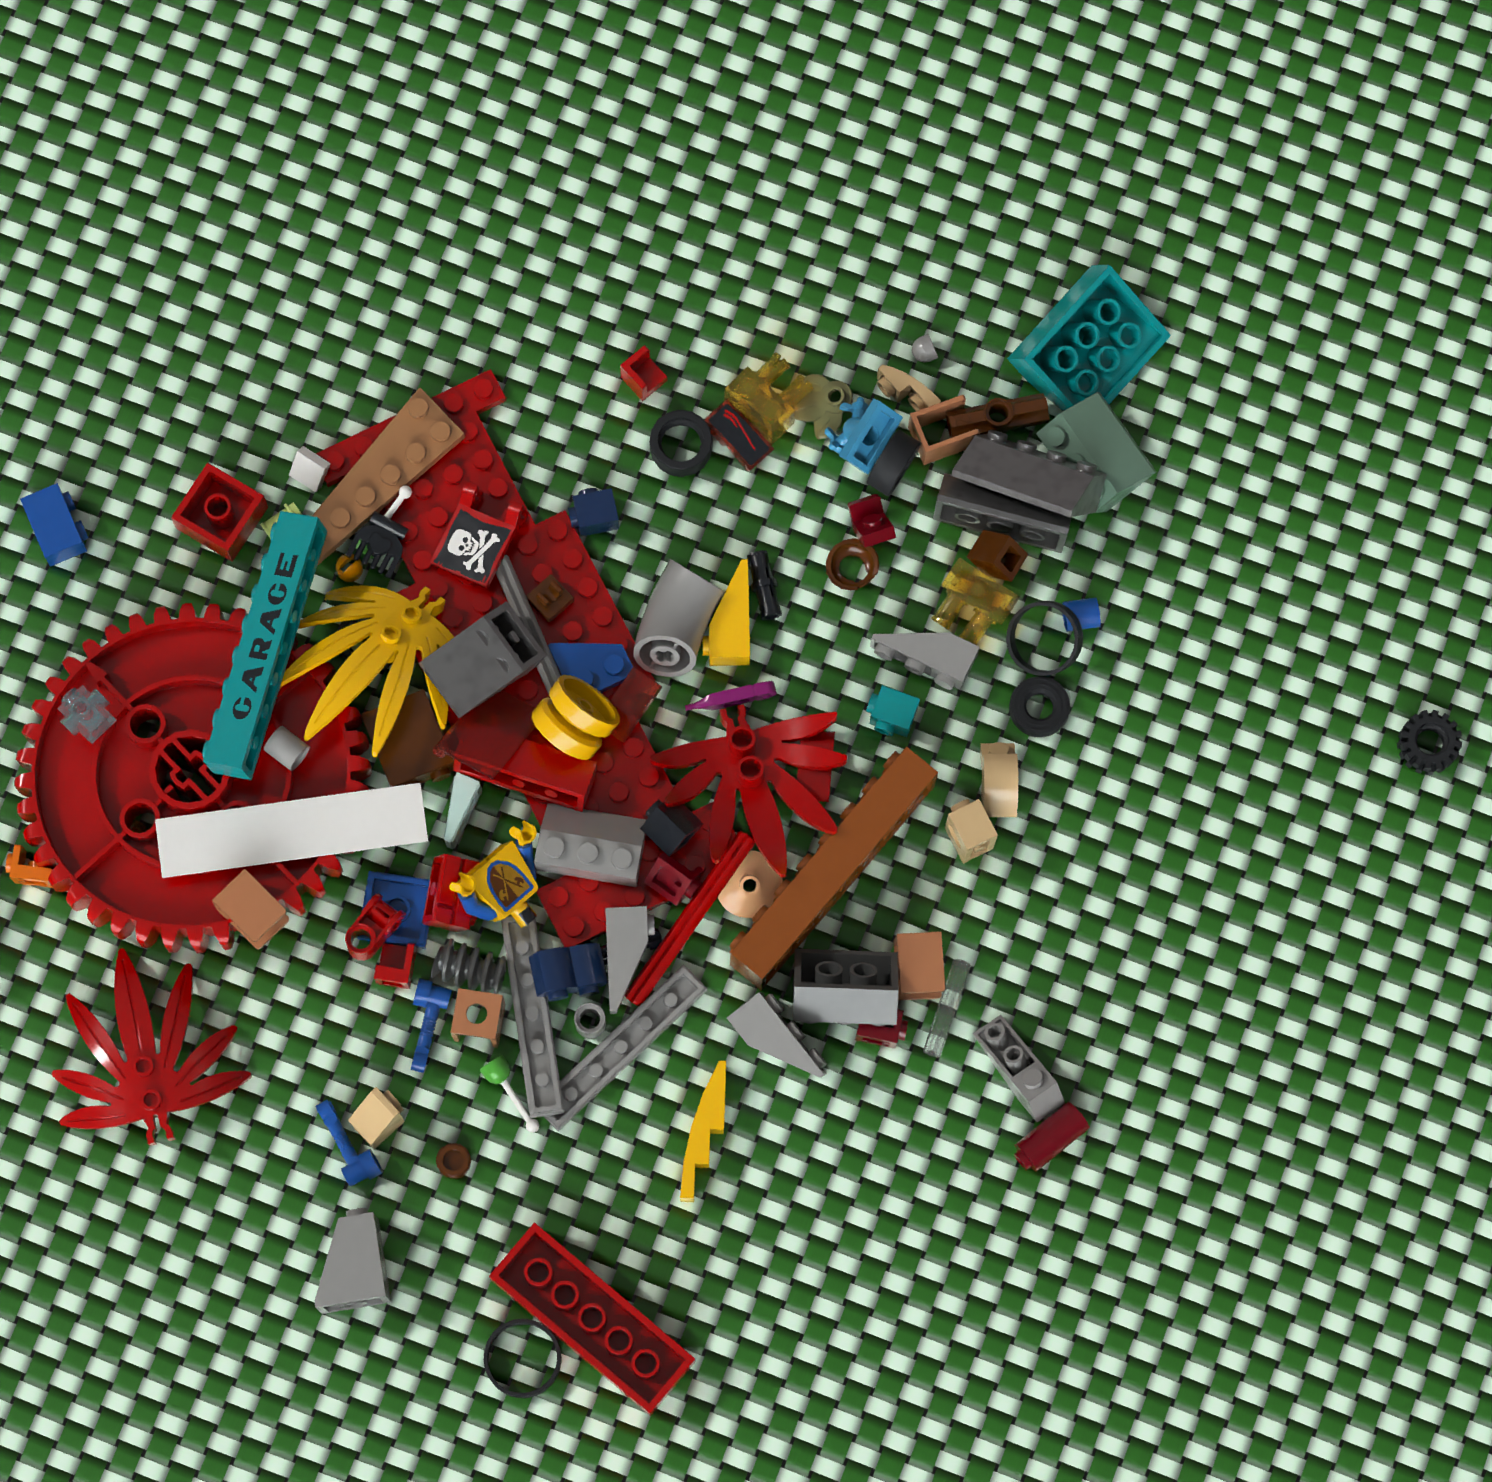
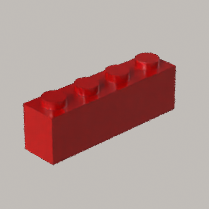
M468 721L454 755L453 771L583 812L595 780L597 762L591 759L581 760L574 758L551 744H539L527 740L520 734H508L495 730L492 726L485 723L477 724Z

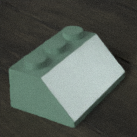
M1100 392L1061 412L1036 433L1047 450L1067 455V461L1076 464L1079 460L1097 465L1096 471L1107 474L1096 513L1110 510L1157 472Z

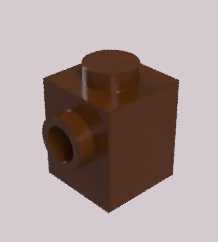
M983 530L967 558L985 576L1012 582L1027 558L1028 553L1011 536Z

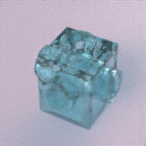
M83 685L79 689L73 688L66 693L61 700L63 704L57 708L65 716L60 722L74 736L80 732L90 743L95 742L117 721L105 708L110 702L96 688L90 692Z

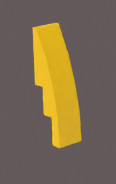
M726 1061L718 1062L703 1092L691 1126L683 1162L680 1202H694L695 1168H709L710 1134H724Z

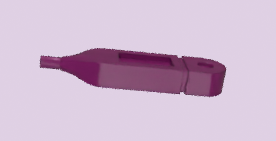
M765 681L709 694L695 703L685 705L686 711L692 709L718 710L754 702V700L759 701L771 698L777 692L774 681Z

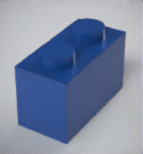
M58 483L20 498L44 557L50 567L87 552L83 541L89 539L82 521H74L71 511L76 510L69 491L62 493Z

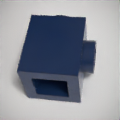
M587 488L579 491L578 495L572 496L574 507L568 508L571 527L578 526L580 537L619 529V519L612 488L600 491L597 488Z

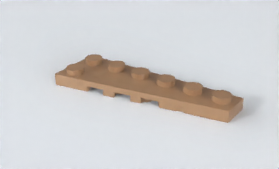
M421 387L413 394L312 515L313 517H318L328 531L317 566L371 519L374 511L379 513L399 495L400 487L404 485L410 486L465 438L461 429Z

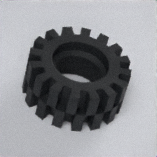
M1424 710L1419 715H1413L1403 726L1398 736L1400 739L1397 743V749H1401L1399 756L1401 760L1404 758L1407 760L1405 765L1409 769L1413 766L1416 768L1415 772L1421 774L1422 771H1426V775H1432L1436 771L1440 773L1445 768H1448L1459 755V750L1462 748V742L1460 741L1462 737L1461 730H1456L1458 724L1455 720L1451 723L1448 720L1450 716L1446 713L1441 716L1438 715L1439 711L1433 710L1431 713ZM1433 731L1440 736L1442 748L1438 753L1426 754L1420 750L1417 738L1421 732Z

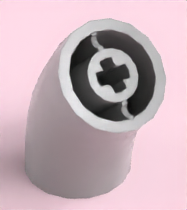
M670 559L652 592L638 629L633 652L637 664L644 670L658 676L674 677L690 672L696 665L705 631L725 591Z

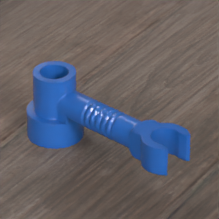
M419 978L413 1005L426 1008L410 1070L424 1073L440 1008L447 1010L452 990L432 985L433 981Z
M327 1099L316 1105L315 1107L320 1117L329 1129L332 1137H334L335 1143H337L347 1164L341 1168V1171L349 1186L351 1187L366 1178L371 1180L382 1174L381 1165L371 1149L357 1155L331 1101Z

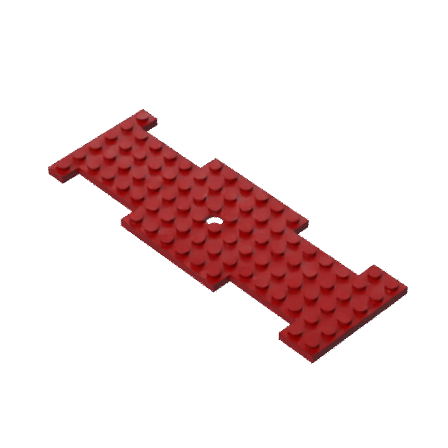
M491 369L431 398L461 429L465 438L409 486L412 489V495L403 500L390 518L408 528L404 539H399L403 546L401 558L415 583L396 593L412 601L419 597V593L426 586L430 589V595L424 607L429 602H436L440 597L445 599L443 611L434 618L441 622L454 637L507 601L496 574L489 588H486L430 564L438 544L459 504L464 485L467 482H472L483 491V497L474 510L500 521H505L508 506L512 501H518L526 507L478 416L506 401V397ZM395 416L316 453L331 463L324 478L328 487L342 481ZM397 497L379 513L385 515ZM564 510L537 524L534 523L529 513L526 520L517 529L505 555L509 556L525 595L527 596L551 574L574 597V602L550 623L530 604L547 645L551 643L622 644L637 677L602 693L616 708L620 716V722L609 736L601 737L602 745L591 758L592 761L597 762V769L584 809L647 820L646 811L657 800L665 802V798L673 786L664 769L650 763V756L655 754L628 699L656 686V681L650 672L637 664L633 656L635 642L574 527H571L570 518ZM416 650L415 655L418 663L422 661L420 650ZM537 667L460 718L457 717L448 704L447 720L458 742H460L467 722L470 721L477 724H488L495 730L508 734H520L527 740L539 744L553 745L535 727L531 718L533 710L540 701L549 697ZM524 794L541 827L547 804L555 803ZM713 802L692 812L703 825L686 846L670 856L691 872L698 866L703 868L704 872L699 878V881L702 883L716 865V863L712 862L709 844V827ZM732 830V834H731V838H730V841H729L728 846L730 845V843L732 842V840H733L734 837L736 836V833H735L734 830ZM647 835L637 887L565 875L536 891L564 947L582 945L605 934V908L647 906L648 912L669 901L644 883L657 858L663 853Z

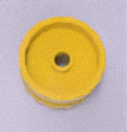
M562 675L550 688V698L547 697L540 701L533 710L531 718L535 727L555 747L574 758L588 760L601 747V737L609 736L619 724L620 716L613 704L596 688L575 676Z

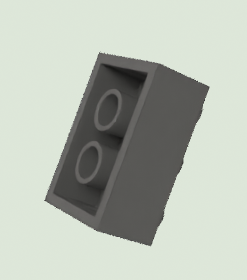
M795 949L793 1021H801L808 1024L828 1022L841 1025L852 1023L872 1024L874 1026L897 1025L899 994L898 952Z

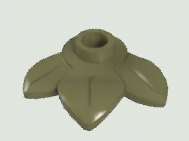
M811 374L800 379L799 385L804 394L794 401L790 410V416L799 421L814 422L816 438L818 440L827 438L825 435L827 427H830L834 433L841 427L843 412L845 411L840 410V405L844 402L852 404V390L842 381L830 382L823 375ZM839 391L841 393L840 400L832 402V393Z

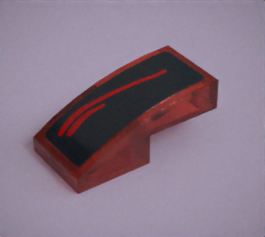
M728 399L723 401L704 418L713 436L722 446H726L746 471H751L774 450L754 425Z

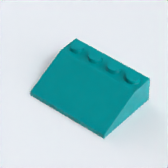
M1091 265L1007 359L1028 383L1040 393H1043L1059 409L1065 411L1097 392H1100L1107 403L1110 404L1167 341L1171 334L1110 265Z

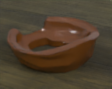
M856 538L843 540L836 544L829 552L826 560V574L830 581L840 589L858 590L868 584L879 571V558L874 547L864 548L860 540ZM855 556L863 561L865 570L868 573L863 580L855 583L841 575L839 565L846 557Z

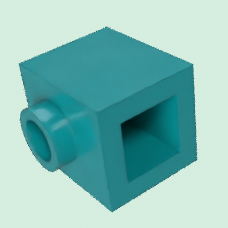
M882 685L879 695L872 693L866 709V712L871 714L869 724L875 726L874 730L881 734L893 736L895 733L907 738L918 710L920 699Z

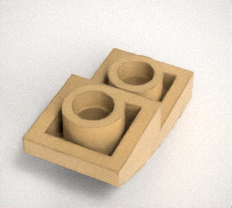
M884 364L878 368L877 386L886 397L892 396L899 403L908 395V401L915 411L941 403V400L930 389L907 373Z

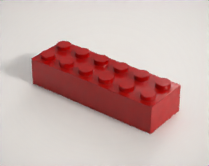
M535 1222L489 1275L490 1280L547 1327L555 1336L649 1416L654 1413L696 1362V1359Z

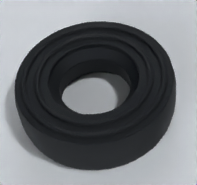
M1036 676L1024 680L1015 688L1011 695L1009 712L1013 723L1023 733L1032 737H1047L1058 732L1065 725L1070 713V700L1060 683L1048 677ZM1044 695L1050 699L1053 711L1047 718L1036 719L1028 713L1027 701L1032 696Z

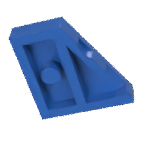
M551 643L548 645L561 676H575L587 682L601 693L637 677L622 644Z

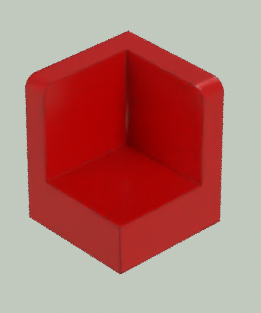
M646 345L620 365L622 380L642 402L667 382V376L652 361L650 350Z
M408 943L407 947L384 944L382 946L380 963L375 968L374 980L376 984L410 989L417 954L416 945Z

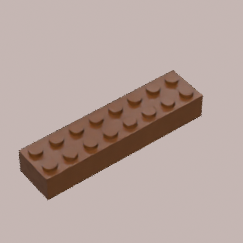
M907 746L900 754L895 751L883 765L885 769L882 772V776L879 779L875 776L872 777L861 791L863 795L860 798V802L857 805L851 802L840 815L842 820L838 824V832L835 835L823 834L818 841L819 847L817 852L813 856L808 853L797 865L796 877L791 882L788 879L782 882L774 893L776 897L773 900V904L769 908L763 905L752 918L754 923L749 932L746 934L744 931H741L729 947L732 948L729 952L730 966L760 991L764 989L792 956L795 949H798L935 787L938 771Z

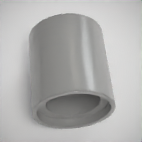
M280 726L264 746L265 752L290 771H293L303 761L310 749L309 745L284 726Z
M585 1003L576 1010L574 1015L577 1032L582 1037L594 1039L604 1032L606 1028L605 1013L599 1005ZM587 1013H594L600 1018V1022L595 1028L587 1029L581 1025V1018Z

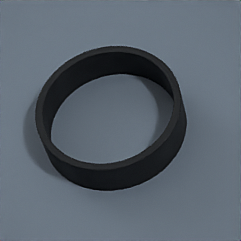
M1054 601L1031 603L1021 608L1011 619L1006 634L1007 648L1013 661L1024 671L1039 676L1056 674L1070 667L1078 658L1083 644L1082 627L1076 615L1061 603ZM1035 606H1050L1059 610L1068 618L1074 630L1075 642L1071 656L1062 666L1055 670H1039L1030 666L1020 656L1016 647L1015 631L1021 617Z
M515 1319L502 1324L489 1337L484 1349V1367L490 1381L498 1390L511 1397L530 1398L546 1391L556 1380L561 1368V1351L555 1336L547 1327L534 1320ZM515 1325H531L543 1330L552 1339L556 1348L557 1362L551 1378L542 1387L531 1392L517 1393L503 1388L495 1381L489 1368L488 1359L492 1343L501 1332Z

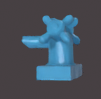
M858 397L856 402L852 404L844 402L840 405V410L853 413L852 418H849L844 423L843 432L836 436L834 431L827 427L825 435L830 439V450H834L841 458L860 471L869 474L903 417L881 401L873 398L870 405H868L862 397Z

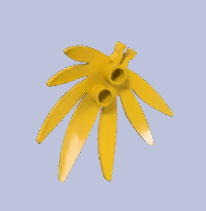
M365 585L338 588L325 594V600L353 603L330 607L311 614L300 620L298 629L364 618L371 619L347 626L307 650L284 672L280 688L341 654L368 636L370 637L347 658L327 685L305 730V741L310 740L341 713L371 683L387 663H393L382 690L374 727L372 756H378L403 706L411 681L416 650L421 651L423 660L454 638L451 632L434 618L443 611L445 599L440 597L436 602H429L424 607L430 595V589L426 586L419 593V597L412 601L394 591ZM424 672L439 726L444 730L447 723L448 703Z

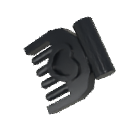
M374 511L369 521L372 525L363 526L355 534L345 556L351 557L360 540L361 543L353 559L358 561L367 545L368 550L362 560V564L366 565L372 555L374 559L370 564V568L375 569L381 556L386 554L378 569V572L382 574L391 557H393L394 559L384 576L390 579L402 556L403 546L399 539H404L408 528Z

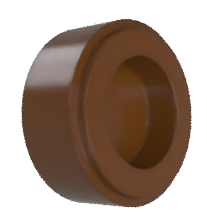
M457 1143L447 1144L437 1154V1168L443 1176L449 1179H459L470 1170L471 1156L464 1146Z

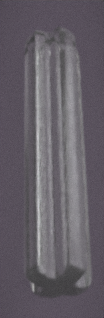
M954 959L945 983V990L942 992L923 1052L929 1056L936 1058L941 1056L971 967L967 961Z

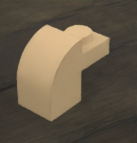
M1001 742L981 743L982 805L988 817H1017L1018 756L1015 754V744Z

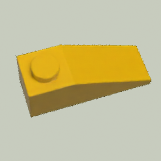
M748 559L740 561L709 624V635L704 636L702 639L703 656H709V666L750 665Z

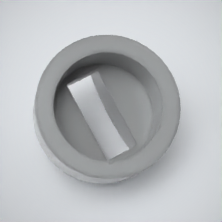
M929 334L921 336L914 341L912 354L916 360L930 362L938 358Z

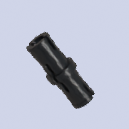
M768 551L752 552L750 555H747L753 580L751 588L752 592L756 593L761 620L779 618V616H782V611L776 592L778 583L777 579L773 578Z

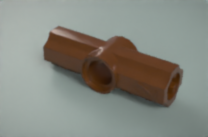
M1043 393L1010 400L994 398L984 405L946 412L950 438L975 429L979 430L980 435L988 434L989 430L1006 434L1009 430L1049 423L1050 420L1047 400ZM1000 413L1006 419L1002 422H995L990 418V415Z

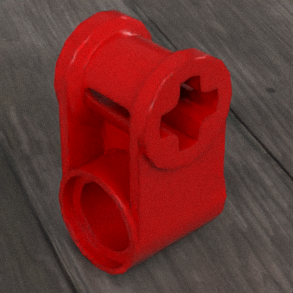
M376 893L368 901L360 916L345 935L349 954L357 960L365 961L371 959L387 938L397 930L406 916L404 911H397L383 901V896L379 893ZM366 935L371 939V942L366 948L358 949L352 945L354 939L357 936Z

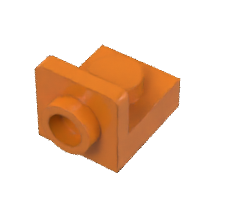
M15 844L13 853H8L5 869L6 873H10V879L15 884L53 888L48 882V877L53 869L38 867L35 861H29L28 865H25L27 851L22 845Z

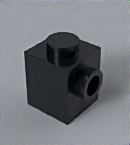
M657 800L646 811L645 815L648 819L640 829L670 857L688 844L703 823L684 804L667 807L665 802Z

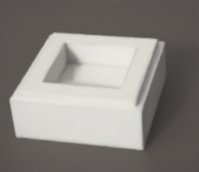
M302 446L296 453L289 476L312 491L317 492L322 488L324 478L331 463Z

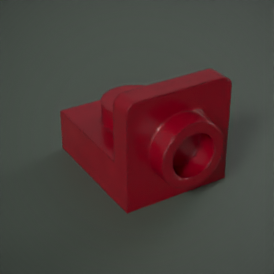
M878 494L848 503L853 531L864 548L896 538L894 526L885 515L881 498Z
M663 852L657 858L644 883L677 906L686 897L691 900L702 885L699 878L704 869L698 866L691 872Z
M897 1010V1025H893V1028L886 1027V1025L858 1024L855 1040L895 1049L898 1040L904 1041L908 1020L902 1019L904 1010Z

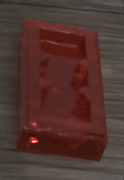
M635 667L631 669L610 700L620 716V722L611 734L622 742L627 740L662 689L661 685Z

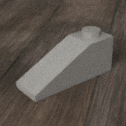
M647 906L605 908L610 1014H617L648 945V935H655L654 915H647Z

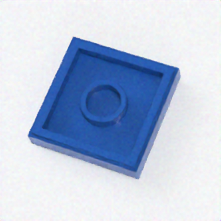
M369 871L362 910L368 901L376 893H379L383 896L382 900L395 910H402L406 913L400 926L384 943L407 946L408 943L416 945V948L426 949L430 926L423 924L422 919L429 879ZM366 935L358 936L360 940L371 941Z

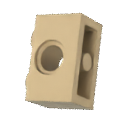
M966 799L950 808L952 812L948 814L945 830L963 864L994 848L998 834L979 799L971 803L969 799Z

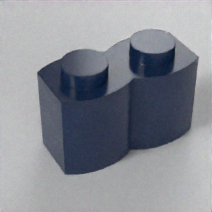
M600 943L537 951L529 957L537 997H548V1001L562 1000L569 997L568 993L579 992L580 997L593 996L600 993L599 988L608 983Z

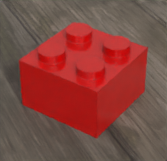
M207 462L171 519L177 530L233 562L268 509V505L264 495Z

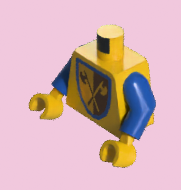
M523 820L522 831L515 826L511 827L509 833L513 838L517 839L515 843L509 841L499 845L467 874L459 872L461 879L458 882H451L449 888L451 891L458 893L457 895L467 914L494 922L511 915L521 928L537 917V914L526 902L538 890L532 841L537 834L535 826Z

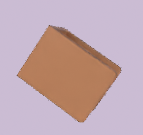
M964 395L910 413L908 429L911 436L921 442L918 453L923 465L965 451L974 436L980 435L979 430L975 429L928 446L921 427L945 419L946 412L964 409L966 402Z
M246 869L212 900L216 910L227 920L231 919L233 921L231 924L257 950L261 949L289 922L286 909Z
M942 932L897 934L893 945L894 952H898V1000L939 999L942 995L941 992L945 990Z
M458 988L451 1027L453 1040L459 1042L461 1035L486 1038L491 1040L493 1047L498 1048L506 1006L503 995ZM480 1004L486 1008L487 1017L482 1023L474 1024L467 1019V1010L470 1006Z

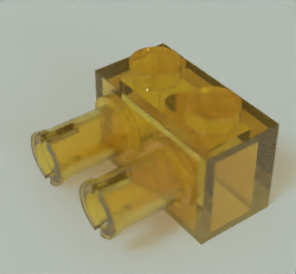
M777 352L757 372L752 371L747 366L724 389V402L732 407L771 446L794 424V407L808 393L814 390L808 380L805 383L803 382L805 377L800 374L780 394L770 387L775 380L790 368V365L784 358L780 361L781 355Z
M959 557L941 586L947 589L945 591L947 596L931 619L949 630L963 606L970 604L974 607L973 611H975V614L958 637L978 645L992 623L994 625L996 622L1001 625L1003 624L1020 597Z

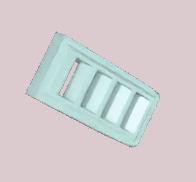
M458 772L454 776L444 834L446 846L450 849L456 848L482 793L479 781Z

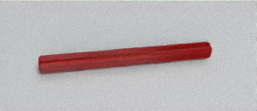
M740 831L734 837L719 863H716L627 990L625 997L630 1002L640 1006L647 999L754 846L755 841L751 836Z

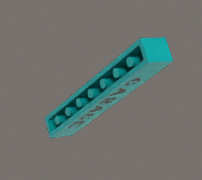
M280 511L278 521L271 528L270 547L268 553H265L262 557L261 576L251 593L252 605L249 614L245 615L242 621L243 634L239 646L234 648L232 654L233 666L229 677L223 683V698L220 708L216 709L213 715V730L210 740H207L203 747V762L215 774L252 780L328 532L318 517Z

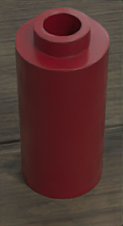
M1068 1101L1015 1144L1017 1152L1014 1154V1157L1026 1171L1032 1168L1037 1172L1090 1129V1126L1079 1110Z

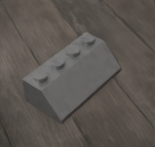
M989 430L988 434L975 435L952 470L951 476L1068 517L1096 513L1107 475L1096 471L1097 465L1079 460L1076 464L1067 461V455L1052 450L1044 453L1036 450L1037 445L1023 440H1018L1015 443L1007 440V434L994 430Z
M946 473L938 493L933 520L978 532L987 530L1009 535L1016 542L1062 553L1072 518L961 480Z

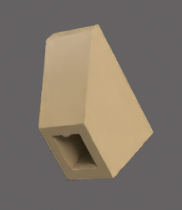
M375 1087L348 1121L374 1150L405 1122L400 1114L404 1109L389 1090L382 1094Z

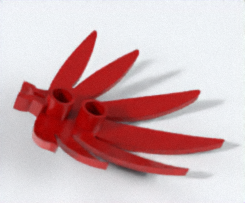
M744 704L738 705L739 717L737 727L734 726L733 719L728 717L725 708L720 710V720L723 727L726 728V737L687 743L650 756V763L652 765L668 769H682L700 764L686 774L671 789L665 798V805L667 807L682 805L693 800L712 783L718 774L722 775L710 817L709 844L713 863H719L731 838L735 820L737 790L740 791L745 818L758 849L772 869L782 878L787 875L786 842L781 818L768 783L772 784L784 803L806 823L830 835H835L838 832L837 825L820 802L799 781L775 763V761L779 760L785 764L809 770H826L844 766L847 763V755L811 745L783 743L808 739L821 733L837 720L836 711L792 718L752 730L746 721Z
M124 948L118 950L114 996L117 1023L127 1062L123 1061L113 1040L88 1008L72 994L66 995L69 1011L80 1035L98 1061L119 1081V1086L114 1087L98 1077L79 1071L53 1070L52 1076L75 1093L96 1101L111 1103V1106L84 1107L65 1115L59 1121L60 1125L64 1127L106 1129L143 1119L148 1127L146 1132L148 1144L150 1146L157 1145L155 1133L158 1130L155 1118L159 1119L160 1127L166 1131L167 1139L169 1141L176 1140L174 1131L169 1126L170 1112L193 1108L213 1101L233 1091L252 1078V1074L249 1071H228L208 1076L191 1085L228 1048L238 1032V1028L235 1025L228 1026L206 1039L190 1054L180 1070L174 1071L185 1039L192 1005L193 966L189 963L180 972L167 1002L162 1023L159 1054L156 1053L155 1036L148 1002L136 969Z

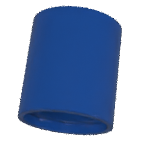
M1096 597L1062 602L1063 605L1076 615L1082 630L1100 627V610ZM1063 614L1066 632L1074 631L1070 621Z

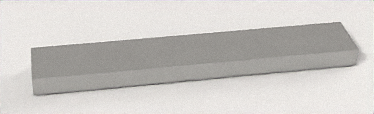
M508 916L501 920L530 1118L562 1114L565 1112L547 997H537L529 957L535 952L540 951L536 919L521 928L512 916Z
M683 964L560 1081L565 1113L543 1117L559 1132L707 992V988Z

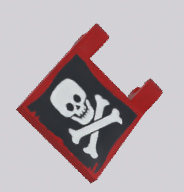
M467 482L462 489L459 504L438 544L430 564L489 588L517 529L526 520L529 511L522 503L512 501L508 506L504 522L476 511L474 508L481 501L483 491L476 484Z

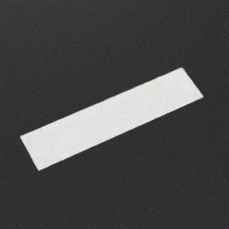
M420 783L155 819L162 878L428 841Z

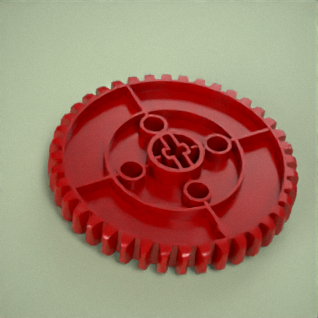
M184 603L180 608L179 619H171L165 606H161L155 609L154 623L146 625L143 618L136 613L129 616L130 631L122 634L119 628L113 624L105 627V636L108 643L101 647L90 638L84 641L82 646L88 658L83 662L74 657L67 656L62 661V664L69 677L65 681L57 677H49L45 682V685L54 697L52 701L39 699L35 700L31 706L42 721L41 724L29 723L24 725L22 729V734L34 748H24L16 754L17 762L22 768L29 771L17 776L14 780V787L18 792L29 797L18 803L16 809L17 814L24 821L31 822L23 831L24 839L29 845L40 847L34 854L35 863L38 867L53 869L48 877V882L57 892L68 891L66 901L74 911L88 908V920L95 927H102L111 920V931L120 940L126 939L135 929L136 939L143 948H151L156 943L159 934H161L163 944L170 953L179 951L184 937H188L196 953H204L209 944V936H215L224 950L233 948L234 932L238 930L231 924L233 922L231 919L227 920L216 910L212 900L244 869L284 908L287 907L298 916H302L307 911L301 895L308 892L314 897L322 898L326 894L320 875L324 873L331 877H339L343 873V869L335 854L162 878L155 821L153 826L146 832L131 831V825L138 815L150 813L155 815V819L369 790L366 785L360 782L371 776L372 766L368 759L360 756L369 749L370 745L367 735L356 731L362 724L359 709L347 706L310 740H304L305 730L313 711L336 673L334 666L329 662L319 665L279 689L252 780L223 775L219 784L216 774L203 762L201 752H203L205 742L210 740L213 730V715L215 710L220 708L223 698V683L229 677L233 666L232 654L234 648L239 646L243 634L242 621L245 615H247L246 610L243 608H236L229 620L226 621L219 604H210L205 611L204 618H198L192 603ZM295 636L285 671L313 645L308 643L297 649L298 640L297 636ZM147 720H157L161 723L158 732L150 738H140L136 735L138 727ZM280 726H284L310 746L303 761L293 771H290L264 751L266 742ZM182 758L198 776H202L206 785L213 791V794L207 797L190 778H186L182 769L175 761ZM168 770L171 771L169 773L181 796L189 803L181 801L171 784L165 788L164 783ZM347 852L342 854H353L354 852Z

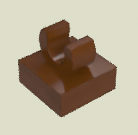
M551 574L526 596L528 602L549 623L574 602V597Z

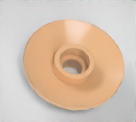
M750 850L719 894L718 900L730 913L743 918H753L763 905L769 908L773 904V900L776 897L774 893L782 884L783 879L772 869L761 852ZM747 879H753L756 882V887L753 891L744 890L743 883Z

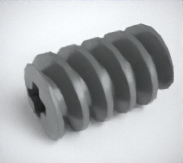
M450 938L447 944L441 946L438 950L432 966L431 978L437 977L442 971L443 982H449L455 975V985L457 987H461L468 980L469 990H475L481 984V992L489 993L494 988V994H499L507 971L506 957L502 956L495 964L493 963V952L489 951L485 958L481 959L479 947H476L471 955L467 954V943H463L458 950H454V939Z

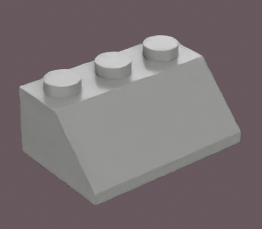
M548 803L538 838L534 860L535 869L637 887L646 834L640 828L646 820L586 809L580 812L561 805Z

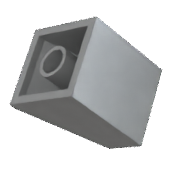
M367 1208L346 1211V1217H340L337 1220L314 1300L315 1308L321 1314L391 1302L379 1219L374 1212H367Z

